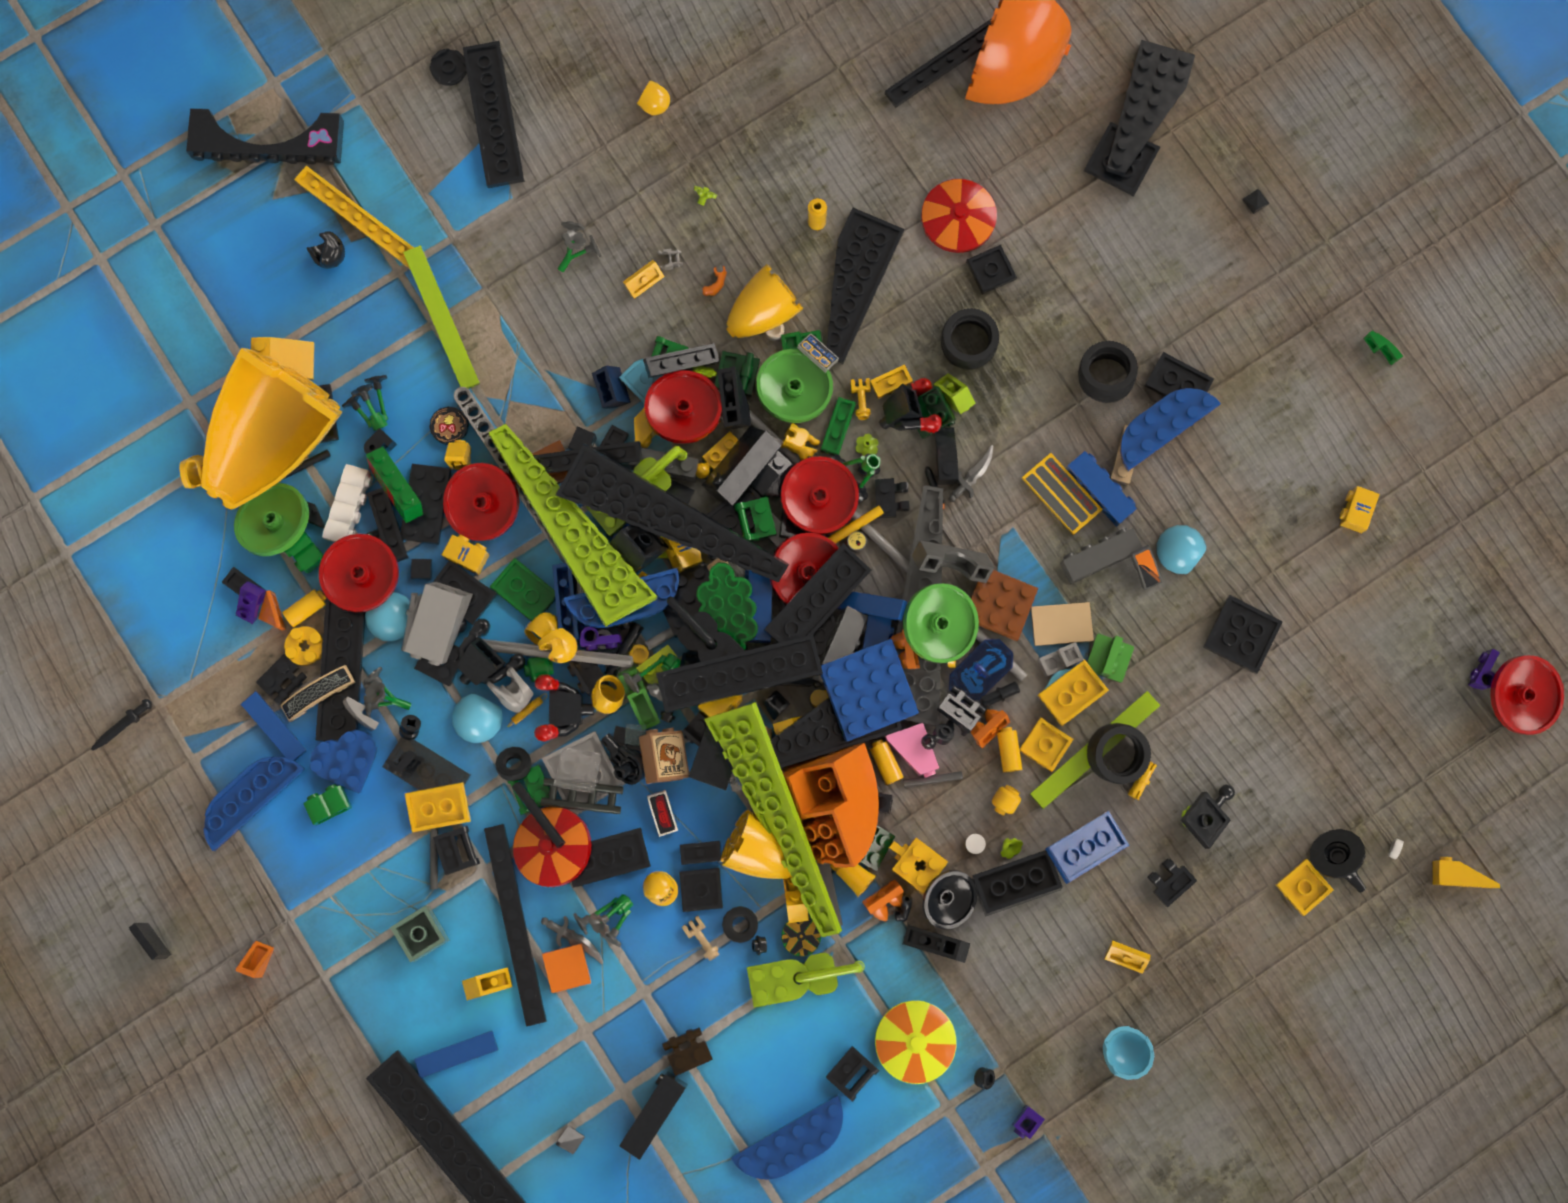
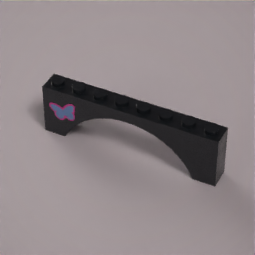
M190 109L186 151L192 159L197 161H203L204 159H212L218 162L223 160H231L233 162L249 160L253 163L260 161L278 163L282 161L290 164L305 162L311 165L316 163L334 165L335 163H341L344 120L340 113H321L306 131L295 138L277 144L260 145L241 141L226 133L217 124L215 117L209 109Z

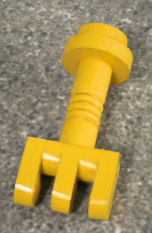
M866 378V385L864 386L862 379H858V386H855L854 379H850L851 394L857 393L859 409L855 411V415L859 420H867L871 410L866 408L865 393L871 392L870 378Z

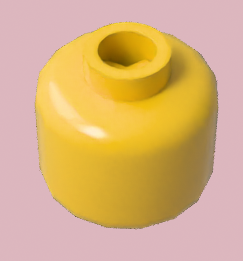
M1009 785L999 787L991 800L995 806L994 810L1003 816L1006 813L1013 814L1021 802L1020 792Z

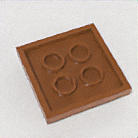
M993 570L986 583L977 582L971 597L978 613L979 626L1018 641L1038 588Z

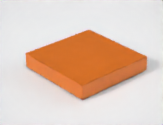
M582 943L542 953L552 993L591 983Z

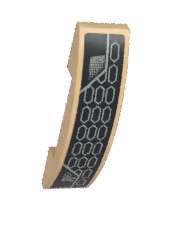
M344 665L303 687L280 706L288 721L292 722L307 713L306 710L335 692H341L355 683L347 666Z

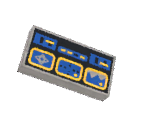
M809 334L797 347L825 373L839 360L832 351L812 334Z

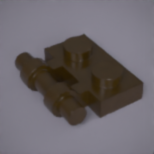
M700 1027L694 1030L689 1029L685 1034L676 1038L673 1036L669 1038V1041L662 1043L665 1051L671 1048L674 1050L675 1054L668 1056V1060L675 1076L713 1060L706 1041L697 1043L696 1037L703 1035ZM690 1041L691 1047L680 1050V1044Z

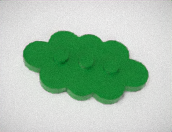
M720 562L711 567L709 581L702 583L696 591V597L701 604L698 612H707L717 622V632L727 633L745 650V642L752 640L758 633L757 622L753 619L757 606L750 598L752 585L744 577H735L734 569L729 564Z

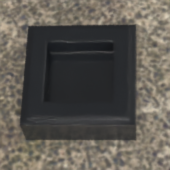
M412 559L411 579H432V559Z

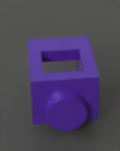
M1025 1105L1012 1124L1015 1127L1014 1132L1023 1139L1025 1136L1031 1139L1045 1119L1028 1105ZM1024 1119H1029L1030 1124L1028 1126H1023Z

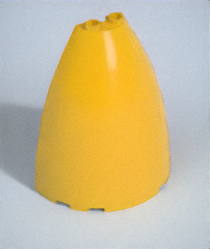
M247 348L240 349L215 403L207 431L203 458L202 488L212 498H221L223 500L222 505L231 510L261 495L295 470L324 439L342 414V411L339 410V404L332 399H328L329 394L314 382L290 367L279 366V361L267 355L265 357L262 355L257 356V351Z

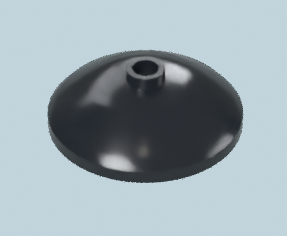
M958 870L945 871L936 876L929 883L923 896V911L927 920L940 929H953L963 924L971 916L977 903V890L974 881L967 874Z

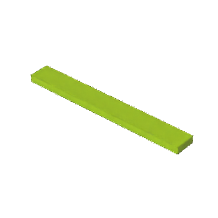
M421 245L403 252L460 387L470 389L480 385Z
M1146 691L1110 724L1121 723L1136 728L1161 705ZM1117 734L1111 737L1104 746L1102 757L1125 738L1126 735ZM1088 743L1030 793V796L1042 809L1048 806L1091 768L1087 759Z

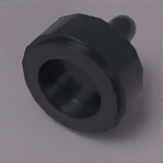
M980 1067L975 1073L974 1083L977 1087L986 1090L990 1089L995 1082V1073L992 1069Z

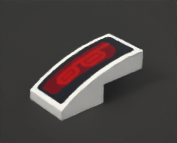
M666 790L648 795L647 799L659 837L678 831Z

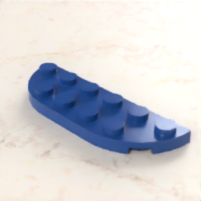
M1185 388L1168 394L1144 411L1128 425L1122 436L1120 454L1127 471H1130L1212 412L1221 403L1214 396L1203 390Z
M674 568L640 577L655 593L657 600L606 627L584 592L565 597L563 601L567 610L575 619L595 628H608L656 615L668 607L667 598L670 596L675 597L678 589V569Z
M265 757L255 761L212 799L205 812V827L203 830L205 839L212 851H216L297 778L305 768L285 757Z
M838 1095L731 1157L732 1161L745 1174L757 1179L769 1180L782 1177L824 1153L834 1144L842 1128L843 1110Z

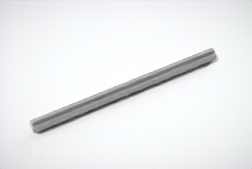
M483 639L495 652L548 658L552 649L540 650L538 645ZM577 650L574 658L570 660L629 668L633 665V657L629 655Z

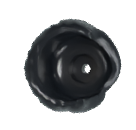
M333 232L320 233L319 236L324 240V243L307 247V251L318 266L325 269L335 268L344 261V245L341 239Z

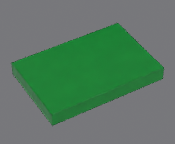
M515 557L490 585L494 592L530 621H533L539 614L546 612L555 601V590Z

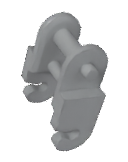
M663 249V252L657 251V255H668L669 258L667 265H664V267L659 266L660 270H673V267L682 266L683 262H680L679 257L682 252L679 250L672 251L671 249ZM671 256H675L676 262H672Z

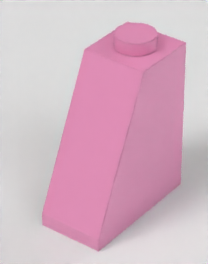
M923 723L886 735L885 740L888 741L889 745L919 776L924 774L926 778L936 774L935 770H938L939 766L933 749L927 750L921 744L922 737L927 734Z

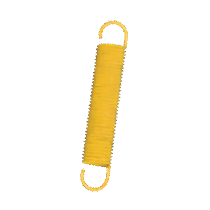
M541 696L531 701L520 713L515 714L511 718L512 722L517 725L544 703Z

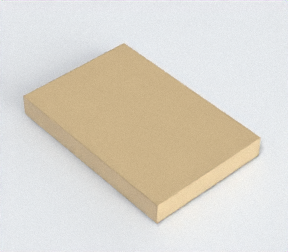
M1090 602L1031 607L1034 646L1094 641Z

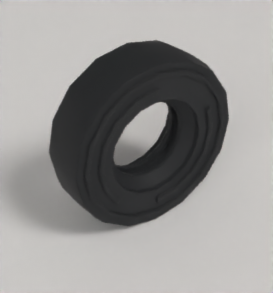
M510 747L500 752L496 758L495 765L497 773L501 778L507 781H517L527 776L532 763L530 755L525 749ZM517 758L521 761L520 766L512 770L506 767L507 762L511 759Z
M734 907L723 918V932L733 942H747L757 932V917L747 907ZM740 916L748 921V928L741 933L736 932L732 926L733 920Z

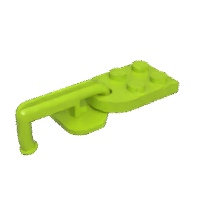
M674 446L658 461L651 457L643 459L634 468V473L666 491L671 486V478L664 468L676 458L684 461L687 458V452L679 446ZM586 506L611 537L627 524L626 521L610 517L608 514L592 510Z
M818 953L810 955L804 964L794 959H787L747 967L753 1006L755 1008L797 1000L805 995L808 989L816 995L832 993L838 986L837 976L860 973L864 970L865 965L862 961L858 960L853 964L835 967L834 959L830 954Z

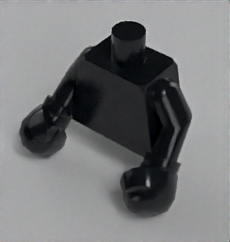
M478 619L474 623L468 637L459 648L460 661L457 666L463 673L459 679L465 685H469L470 682L474 685H478L481 682L487 685L488 681L492 684L498 683L507 676L506 672L510 667H513L517 672L522 670L525 665V658L521 654L513 655L506 664L481 638L489 633L491 627L486 619Z

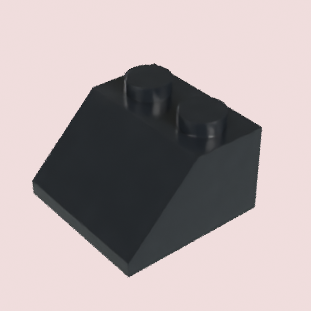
M633 525L621 529L609 543L621 554L623 560L634 569V572L647 567L669 548L659 535Z

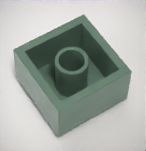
M430 906L422 907L390 927L410 962H416L450 941Z

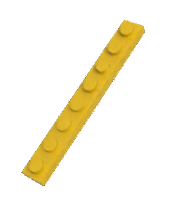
M308 166L304 167L294 179L297 184L410 269L403 252L414 248L412 245Z

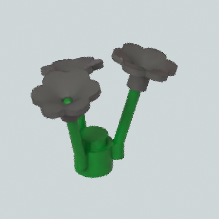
M669 653L667 656L662 655L659 660L640 674L637 673L631 677L628 673L624 672L622 675L631 690L639 693L640 690L637 683L642 680L643 676L661 663L662 670L666 671L678 668L681 661L678 657ZM648 684L647 692L658 700L663 701L659 684Z
M622 894L591 915L580 918L574 913L573 917L585 935L588 934L586 925L590 923L596 933H600V936L608 942L620 947L621 943L616 937L626 917L631 913L630 908L633 906V903L626 895ZM612 907V910L606 915H603L602 917L598 916L602 912ZM615 912L618 915L623 914L616 927L612 928L610 933H607L609 926L606 923L609 921V918Z

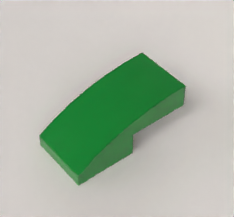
M816 330L806 333L798 331L781 335L783 350L798 349V345L809 334L814 335L822 343L821 331Z
M1374 331L1369 332L1363 338L1374 354L1381 350L1390 365L1395 364L1403 357L1395 345Z

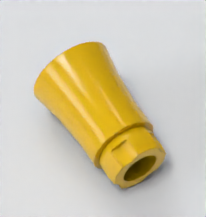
M833 864L830 865L857 897L861 896L876 878L875 875L859 864L855 867L847 868L833 867Z

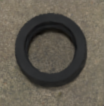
M967 308L954 313L945 323L941 334V347L946 359L961 369L972 370L987 364L993 358L999 344V330L996 322L989 314L975 308ZM971 323L984 329L989 339L987 348L982 353L976 355H967L958 351L951 340L952 332L957 326Z
M1114 341L1098 342L1089 347L1081 359L1078 370L1079 384L1084 393L1095 401L1111 403L1121 400L1129 394L1135 384L1138 374V363L1134 353L1124 344ZM1112 359L1124 367L1127 376L1121 383L1104 385L1091 376L1089 367L1095 361Z
M1112 723L1102 726L1091 736L1087 745V759L1093 772L1103 780L1115 784H1128L1141 778L1147 771L1151 761V748L1147 738L1138 729L1126 724ZM1117 734L1128 736L1133 742L1135 749L1131 765L1120 773L1108 770L1104 765L1102 757L1105 744L1111 737Z

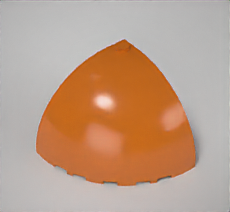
M999 0L998 8L995 9L991 25H989L982 50L979 52L971 76L972 83L968 86L965 99L983 104L1010 103L1035 93L1052 78L1063 56H1068L1071 48L1069 41L1072 32L1066 13L1055 0Z
M865 743L846 747L781 768L817 863L822 865L824 863L833 864V867L841 868L855 867L865 857L873 842L879 812L876 777Z

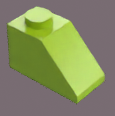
M949 373L933 384L934 387H940L949 406L959 414L968 411L970 407L976 404L968 387Z

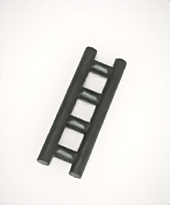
M544 778L543 786H549L548 798L541 799V806L612 814L621 813V806H615L616 795L623 794V786ZM557 787L569 789L568 801L556 799ZM577 790L589 791L587 803L576 802ZM597 792L609 793L607 805L595 804Z

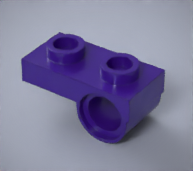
M249 581L240 588L236 616L253 624L257 620L259 606L264 600L266 590Z
M590 626L585 627L581 632L580 646L586 648V651L598 650L600 646H605L606 649L617 648L618 644H622L620 634L600 636V633ZM591 631L595 632V639L587 641L586 634Z
M1491 649L1486 652L1484 651L1478 659L1480 663L1477 669H1473L1469 676L1471 679L1468 684L1469 686L1479 690L1491 688L1495 676L1491 669L1500 652ZM1482 676L1488 679L1487 685L1483 683Z

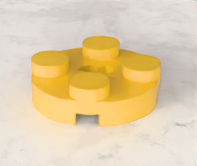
M307 626L294 628L285 640V654L297 665H312V663L322 658L323 638L314 628ZM304 641H307V644L310 645L309 649H305L306 651H302L300 647Z

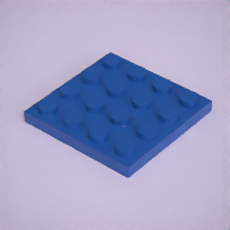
M892 639L821 665L823 671L821 677L845 742L919 713Z

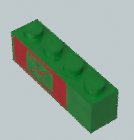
M382 446L366 454L368 468L405 523L423 515L420 500Z

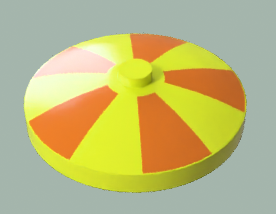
M918 1000L902 1002L892 1007L880 1020L875 1035L876 1053L885 1070L896 1079L911 1084L927 1083L941 1076L952 1063L956 1052L955 1030L950 1019L938 1007Z

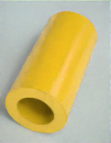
M816 198L808 204V225L813 230H821L826 225L827 204L824 200Z
M313 589L282 613L295 628L325 606L326 596L321 590L316 591V589Z
M1012 727L1001 728V732L997 733L1003 773L1021 771L1023 769L1017 731L1012 730Z
M881 739L872 744L873 748L870 751L885 785L887 786L903 779L904 776L888 741L883 742Z

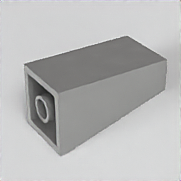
M439 582L425 584L404 652L410 653V657L415 659H428V663L440 666V664L446 663L473 594Z

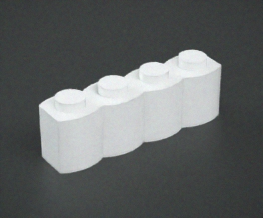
M346 464L322 537L325 540L336 542L345 536L355 534L353 529L355 524H358L360 521V508L362 505H365L367 500L365 492L373 481V476H371L369 470Z

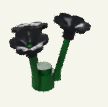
M387 375L364 379L365 383L369 384L362 385L351 392L352 397L342 404L344 409L352 406L355 411H358L368 427H372L374 431L388 425L386 422L388 417L381 394V382L388 379ZM373 388L377 391L382 415L380 412H375L369 400L368 391ZM359 397L366 402L372 414L369 418L357 402Z
M838 454L831 457L845 466L858 463V472L861 475H865L861 483L857 482L859 490L858 503L866 500L868 493L864 485L869 478L880 472V457L875 454H866L847 462L841 459Z

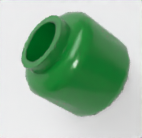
M543 657L529 658L527 665H524L525 677H529L531 682L535 683V679L539 675H553L552 661Z

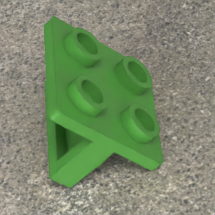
M1097 634L1087 663L1097 675L1122 683L1134 646L1122 642L1123 638L1119 636L1110 638Z

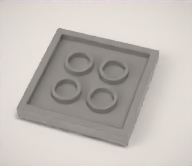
M596 731L542 758L552 779L614 786L622 785L621 781L614 776L615 769ZM557 787L562 800L568 801L569 789ZM577 790L576 802L587 803L589 791ZM597 792L596 798L605 793Z

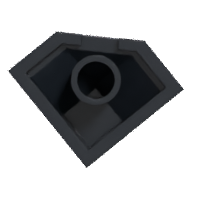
M777 451L749 486L761 497L781 496L783 481L793 467V464Z

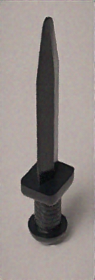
M144 699L142 704L136 709L127 710L125 712L127 715L100 736L91 750L94 751L107 744L132 722H139V716L147 709L152 708V702L149 699Z

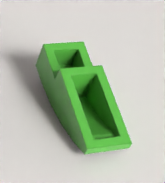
M636 666L618 673L619 680L624 686L627 698L642 730L644 731L661 723L643 681L641 680L637 683L640 692L636 693L631 690L622 675L624 672L628 673L631 677L637 673L639 674Z

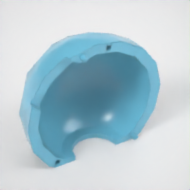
M1176 525L1166 529L1160 535L1157 542V556L1160 563L1167 570L1176 574H1188L1206 551L1203 536L1196 529L1187 525Z
M393 592L382 605L373 610L366 611L365 622L374 637L382 641H396L404 638L408 617L406 612L410 606L408 598Z
M474 693L461 698L455 705L452 714V723L457 735L471 743L486 742L493 738L500 730L503 720L502 709L499 706Z
M1129 1026L1118 1027L1111 1031L1103 1042L1105 1062L1109 1070L1119 1078L1126 1080L1139 1079L1146 1075L1153 1066V1045L1148 1036L1146 1037L1137 1029Z

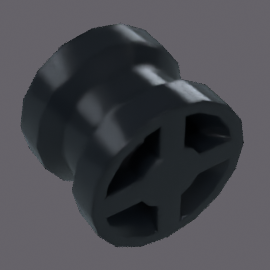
M414 715L404 716L399 728L400 736L406 740L415 739L421 727L420 719Z

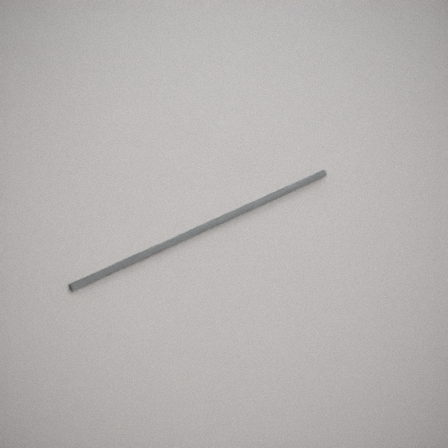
M750 410L751 425L767 431L781 445L782 440ZM781 447L778 449L794 466L801 461L799 456L789 449ZM855 511L851 520L854 521L861 517V515ZM869 523L860 528L908 573L910 562ZM978 628L976 639L981 644L986 642L995 650L987 642L992 640ZM1012 660L1009 671L1018 680L1022 681L1027 674Z

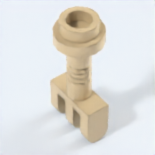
M696 916L695 920L699 925L695 926L691 920L688 923L692 930L689 931L686 925L682 926V929L689 939L695 936L706 952L703 956L711 961L719 955V949L717 946L712 947L706 937H704L702 930L706 926L700 917Z

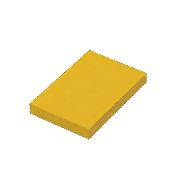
M1084 659L1037 696L1062 727L1109 690Z
M463 782L405 793L412 833L471 821Z

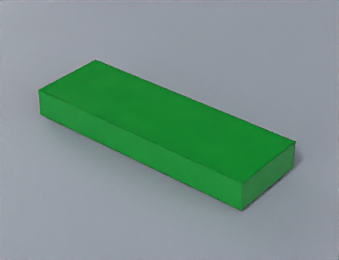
M838 397L820 449L821 452L833 456L840 454L857 402Z

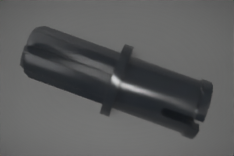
M1013 681L1004 687H997L995 691L982 696L981 702L984 707L999 701L1004 702L1006 698L1020 693L1019 686Z

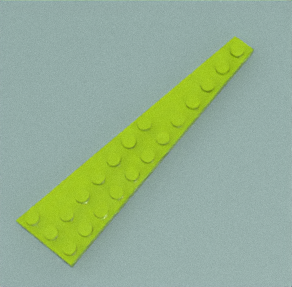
M507 424L490 431L489 436L604 626L606 627L657 600L655 593L637 576L634 569L623 560L621 554L609 544L606 537L599 532L598 528L578 505L556 496L560 488L557 481L546 472L541 463H538L533 454L523 445L522 441Z
M756 702L704 719L716 742L719 741L724 752L722 753L725 759H729L733 767L732 772L735 777L739 778L742 790L748 798L759 822L769 834L772 832L778 841L784 855V860L781 863L784 868L787 867L792 876L791 881L794 886L798 887L801 893V900L808 909V913L821 937L839 934L842 931Z

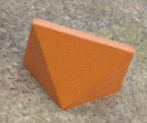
M268 590L266 591L258 619L283 631L286 628L276 594Z

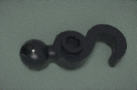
M948 719L946 724H939L934 729L933 735L926 734L922 737V746L927 750H931L936 746V742L941 745L948 744L954 737L955 723ZM961 729V735L966 736L967 732Z

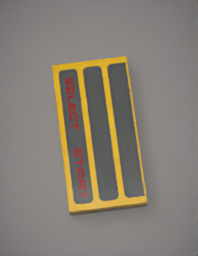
M1052 453L1021 478L1072 535H1075L1103 510Z

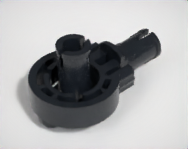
M610 733L600 740L611 753L610 761L614 764V776L618 780L633 785L645 778L642 755L639 752L630 750L626 745L620 746Z

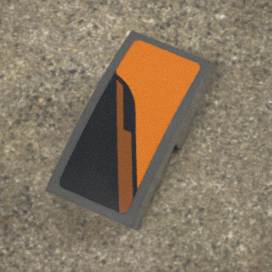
M1146 545L1131 552L1133 565L1138 571L1142 588L1147 590L1162 583V578L1150 546Z

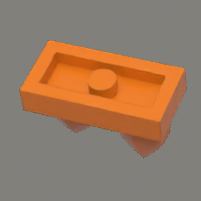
M904 630L892 636L890 639H892L895 648L905 649L904 652L898 655L902 668L920 669L918 655L909 646Z
M986 709L985 719L987 724L985 725L978 721L970 731L981 748L985 747L997 733L1001 732V728H1005L1010 723L1008 715L1003 710Z
M894 879L866 898L862 903L874 917L881 921H887L888 908L886 904L889 903L896 907H902L904 891Z

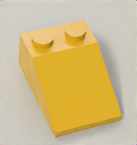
M251 337V350L257 351V356L262 355L265 357L267 355L279 361V366L290 367L309 380H314V342L274 337Z

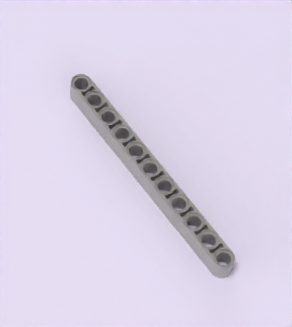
M466 387L457 388L454 392V399L498 466L511 477L512 473L507 464L500 462L502 456L497 448L490 447L493 441L489 436V432L495 429L470 390ZM462 395H468L465 401L459 400ZM478 410V414L476 416H470L471 411ZM482 426H489L486 432H480ZM513 479L518 489L519 498L561 561L566 563L547 530L542 526L538 515L531 509L532 506L527 497L521 494L522 489L516 479Z

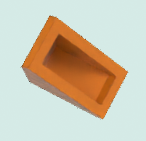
M255 941L237 966L236 971L252 978H262L274 947Z

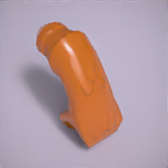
M723 266L722 272H717V268H714L717 281L712 285L704 286L702 288L703 295L715 296L723 288L727 274L725 266Z

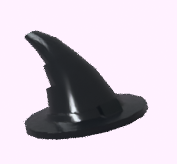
M1343 829L1329 830L1321 834L1313 842L1310 849V861L1315 870L1326 877L1346 879L1359 893L1366 890L1364 883L1357 873L1366 857L1365 846L1360 837L1351 831Z

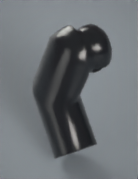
M906 894L902 897L901 911H895V921L905 922L908 919L912 908V897Z

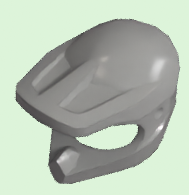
M510 667L506 672L507 676L511 677V683L508 686L501 685L498 687L490 681L487 682V685L505 708L512 712L520 713L527 706L534 693L513 667Z

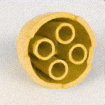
M768 264L758 271L746 284L729 313L726 330L732 337L744 338L767 332L790 320L804 309L800 303L796 305L794 301L797 299L776 273L771 274L769 272L772 268Z
M745 810L736 821L735 826L737 827L734 828L730 838H727L720 859L723 862L722 865L734 871L759 878H792L787 867L784 868L781 863L784 860V855L772 832L770 834L767 832L755 813Z

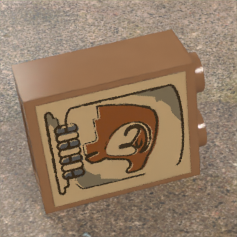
M674 728L663 729L662 732H658V729L646 731V735L639 737L646 784L679 781L688 778L689 768L682 730L674 731Z

